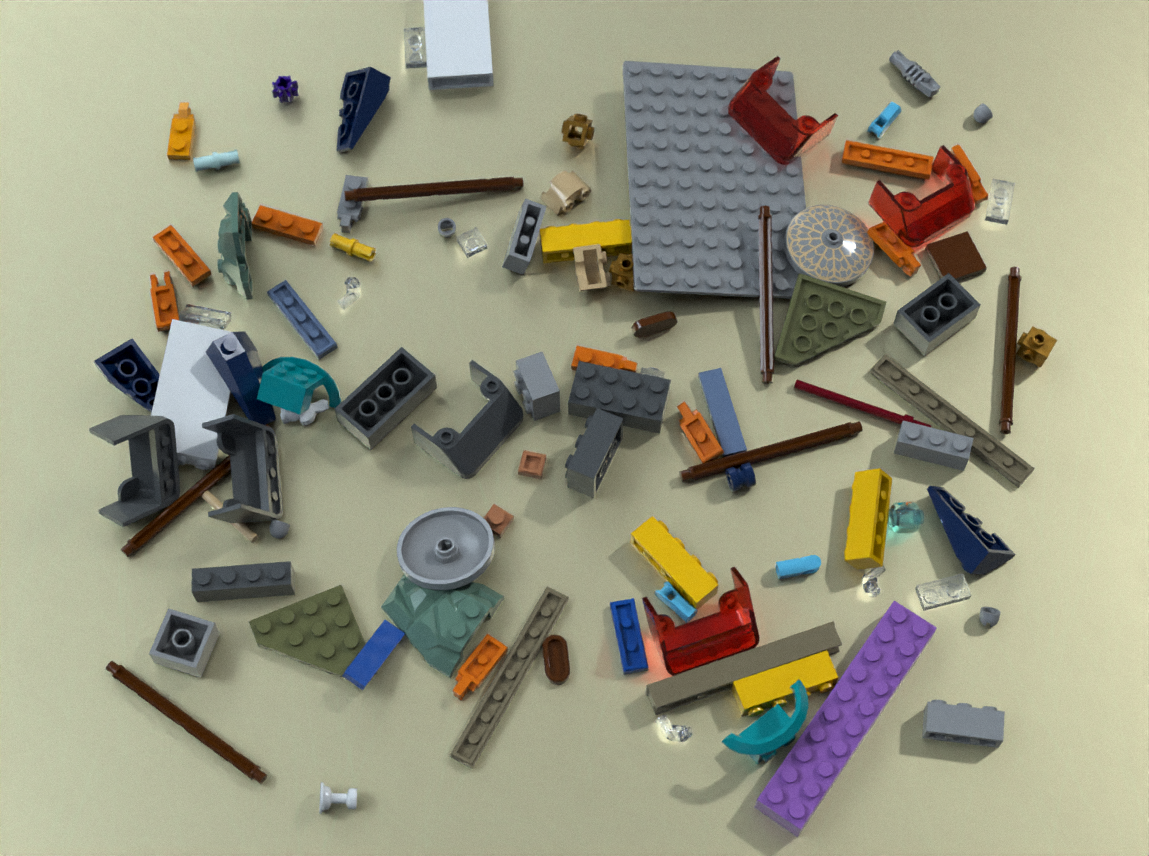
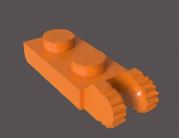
M168 271L164 272L166 285L158 287L159 283L156 275H150L152 286L150 291L158 332L170 330L172 319L180 321L175 288Z

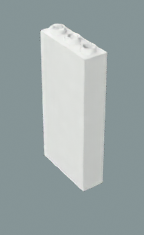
M423 0L429 90L494 86L488 0Z
M172 319L151 416H164L173 421L178 465L190 464L202 470L213 469L219 450L217 446V433L202 428V423L225 417L230 390L206 354V351L214 340L231 332Z

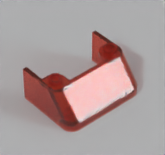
M777 56L753 72L730 100L728 113L777 163L788 165L827 138L838 115L834 113L822 123H819L809 115H803L795 120L766 92L773 83V76L780 62V58Z
M944 145L940 146L931 170L945 183V187L919 201L914 194L906 191L893 195L879 180L876 182L868 201V205L899 239L909 247H918L964 221L972 215L975 209L968 171Z
M735 566L730 568L735 589L721 595L718 602L720 612L675 627L670 616L665 614L658 615L648 598H642L649 630L662 663L670 675H678L754 649L758 645L760 637L749 586Z

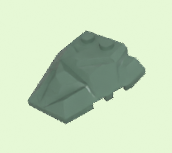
M233 192L223 205L226 216L221 220L218 232V252L221 253V259H218V271L223 273L225 282L230 285H236L238 293L248 300L253 299L252 276L245 257V241H252V220L249 210L245 208V203H242L239 193Z
M403 575L381 608L397 628L405 633L412 646L418 649L428 665L451 678L464 659V649L485 618L493 616L504 600V596L484 584L474 582L449 590L427 589L416 585Z

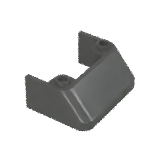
M473 360L469 363L471 380L480 386L482 396L489 402L459 434L452 428H442L432 437L416 424L411 426L413 441L417 446L465 479L474 477L520 426L524 418L523 409L503 382Z
M235 414L202 423V428L217 433L218 448L223 453L230 455L233 499L225 500L221 509L208 512V516L229 523L261 522L280 519L283 515L278 443L274 430L271 427Z
M120 415L89 428L91 434L114 446L126 440L129 442L132 477L120 484L118 488V501L99 509L100 515L121 527H125L170 506L179 498L180 480L175 426L172 420L164 416Z

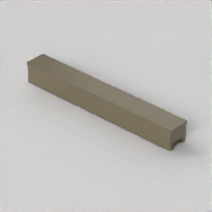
M832 621L646 685V696L649 697L655 715L731 690L733 681L826 650L829 655L838 653L840 651L838 647L842 646V642L835 629V623Z

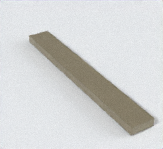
M886 354L871 368L870 374L944 431L973 438L971 452L1018 488L1034 471V467Z
M548 586L546 587L452 750L450 758L473 769L541 650L544 640L549 636L569 600L568 596Z

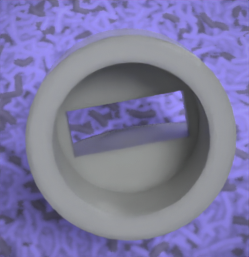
M984 103L974 110V119L978 123H985L993 118L991 110Z
M450 218L440 220L438 223L439 234L448 238L454 235L456 231L455 222ZM450 228H453V230H449V231H443V232H442V230H441V229H450Z
M274 519L271 520L269 526L271 535L277 539L285 537L290 528L289 524Z
M982 607L979 620L984 626H986V623H990V627H993L998 623L1001 612L992 607Z

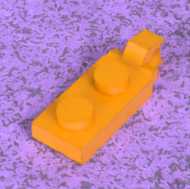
M180 102L179 114H174L172 118L167 157L168 159L191 160L196 123L194 114H190L189 102Z

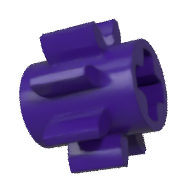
M279 76L276 82H272L273 97H279L280 103L292 102L295 96H299L297 80L292 81L290 76Z

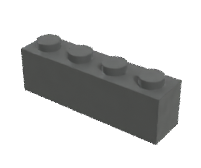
M291 561L192 569V594L196 602L295 595V572Z

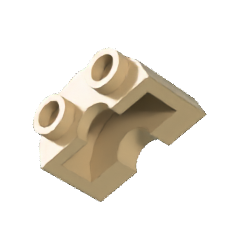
M565 170L557 174L549 182L552 186L546 193L542 192L541 200L559 216L563 212H568L574 206L573 201L576 199H586L592 191L573 170L571 173Z
M600 244L573 247L574 266L579 292L603 289L610 286L609 272L605 273L603 265H607L606 252H601Z

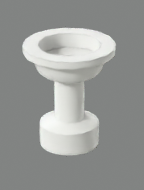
M321 782L319 814H322L324 810H328L331 803L347 804L348 809H356L357 788H349L347 793H331V788L325 786L324 782Z

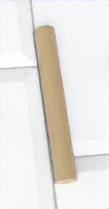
M209 491L203 493L202 498L215 510L223 507V503ZM230 523L251 543L258 539L259 536L245 523Z

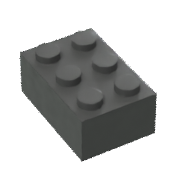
M948 273L897 310L894 325L925 356L974 320L981 304Z
M598 408L593 416H588L585 423L586 431L584 435L580 434L575 444L577 449L574 455H569L565 464V468H567L565 478H567L568 488L592 498L595 497L623 437V418Z

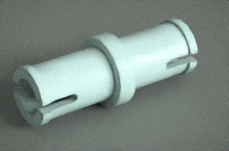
M237 150L218 154L217 152H212V155L193 158L196 172L211 168L218 170L222 166L240 164Z

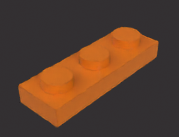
M262 205L259 206L251 223L255 229L313 246L316 245L323 230V224Z
M172 225L153 236L157 246L193 287L211 275L210 269Z

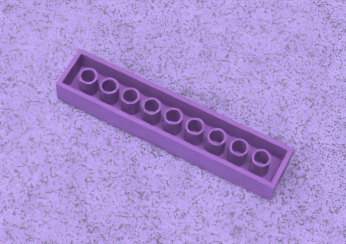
M894 600L760 794L754 808L798 837L932 639L937 627Z

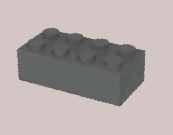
M401 347L335 408L337 421L372 450L437 388L435 374Z
M579 361L568 401V415L588 418L589 415L593 416L598 408L623 418V426L660 433L670 394L671 380Z

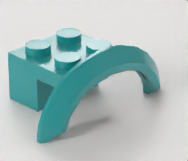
M279 357L272 359L262 366L264 373L262 374L257 399L301 415L309 409L313 391L324 385L329 395V406L336 408L341 403L340 391L333 378L320 366L308 360L296 357Z
M800 679L790 686L795 697V711L791 718L777 704L741 732L739 736L731 733L722 740V743L730 750L749 755L757 765L763 760L765 762L771 760L777 754L775 750L779 747H786L796 739L795 734L803 725L808 712V695Z

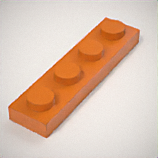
M846 140L841 163L929 180L934 157Z

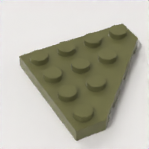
M799 273L775 350L774 360L797 366L878 326L881 323L887 302Z
M342 585L249 621L259 647L276 651L282 656L298 662H304L312 665L313 668L344 678L342 675L366 645Z

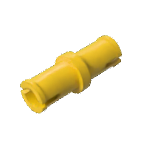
M336 233L330 239V247L345 251L349 256L353 257L355 255L371 262L376 255V248L361 244L357 239H348Z

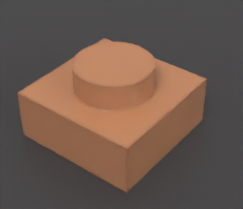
M493 504L484 516V519L490 525L493 534L501 538L514 521V516Z

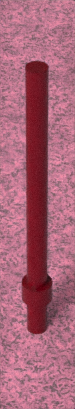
M798 379L794 386L795 389L900 425L902 421L931 427L929 424L914 420L913 416L907 414L903 416Z

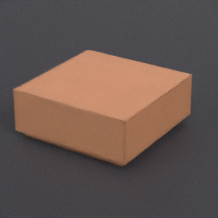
M523 450L518 475L542 479L547 455Z

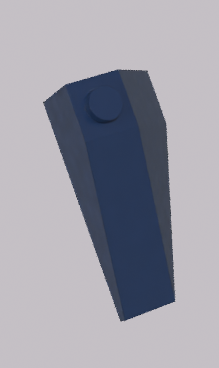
M372 67L345 74L340 99L344 102L343 108L339 110L342 124L338 128L337 151L343 152L354 148L390 90V76Z
M245 331L231 332L214 340L207 349L206 354L247 418L263 425L275 421L276 416L273 405L257 399L264 372L258 350Z
M133 338L94 360L93 363L109 383L152 413L160 374Z
M929 486L927 488L954 553L961 561L962 568L969 574L985 575L1016 555L996 533L990 535L981 527L983 522L979 518L965 513V506L945 488Z

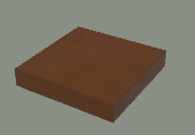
M968 231L926 245L925 249L940 279L949 273L959 281L986 272L987 267Z

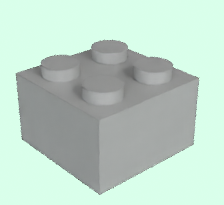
M543 352L516 360V370L513 371L516 379L514 385L517 393L523 395L524 401L522 402L526 413H531L533 420L536 421L560 412V390Z
M168 608L149 655L155 664L201 678L220 632L214 622Z

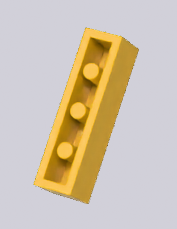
M615 219L608 222L594 221L589 224H569L568 226L541 228L540 244L543 264L575 260L573 247L600 244L601 252L605 251L606 257L619 256V253L625 255L632 254L630 219Z
M880 468L855 472L852 484L853 493L849 507L850 518L849 526L847 527V544L844 556L845 561L857 570L883 567L892 477Z
M652 516L631 533L630 543L697 610L717 594L719 586L717 578L711 572H706L701 567L700 560L685 550V546L679 538L672 537L667 526L661 520L657 521Z
M826 650L733 681L731 690L742 717L746 715L754 717L762 714L764 709L774 707L777 704L783 707L787 705L788 701L794 700L795 697L790 686L799 679L805 686L809 698L812 693L820 691V693L831 691L839 677Z

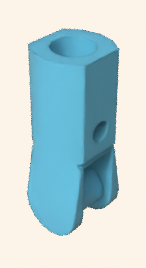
M890 102L870 124L867 132L875 133L877 138L880 139L901 113V107L894 102Z
M810 555L800 559L795 558L776 562L778 579H783L801 574L816 573L821 565V559L817 555Z
M666 581L660 591H655V595L688 623L697 614L698 610ZM670 594L674 596L672 600L667 598Z

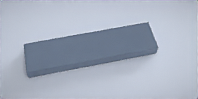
M287 280L267 291L269 298L318 360L338 348L337 343Z
M717 368L698 373L718 442L725 452L722 454L723 458L747 451L722 369Z

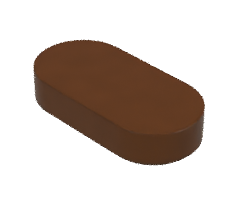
M667 311L640 319L632 325L631 329L635 337H646L671 329L677 324V318L674 312Z
M550 635L543 642L545 676L550 683L560 685L565 683L570 676L568 646L562 636Z

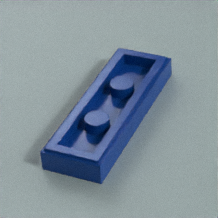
M634 598L610 602L624 675L648 671L649 667Z
M384 620L342 676L361 690H364L404 637L405 633L387 620Z

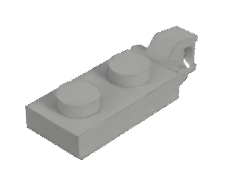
M346 175L337 211V218L341 220V232H351L353 221L358 222L360 220L364 201H345L344 191L367 188L368 177Z

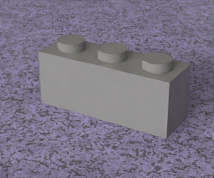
M528 199L524 200L518 212L502 265L503 268L522 275L524 274L531 261L547 206Z
M902 421L894 454L964 471L969 460L973 438Z
M932 700L927 702L924 708L922 738L999 748L1004 737L1005 711H998L996 707L992 706L975 708L968 703L951 705L943 700Z

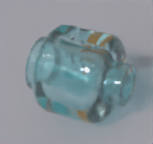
M895 502L889 508L887 525L895 533H915L924 522V513L915 502Z

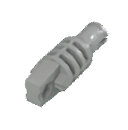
M899 50L890 56L889 61L901 71L902 77L917 90L928 97H932L939 92L940 86L917 62L910 61Z

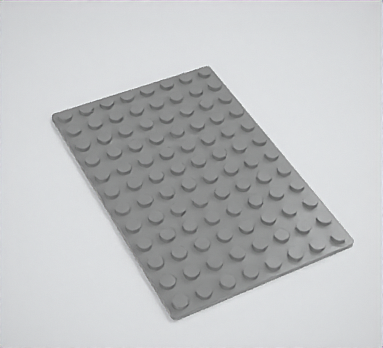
M625 61L622 68L634 289L638 292L760 297L758 215H760L761 206H769L770 214L772 215L773 298L791 299L798 273L790 265L785 255L783 241L785 231L792 218L806 208L793 74L789 71Z

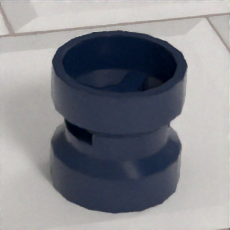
M750 463L742 464L740 469L732 467L725 470L726 479L732 492L740 490L744 485L746 487L756 485L755 474Z

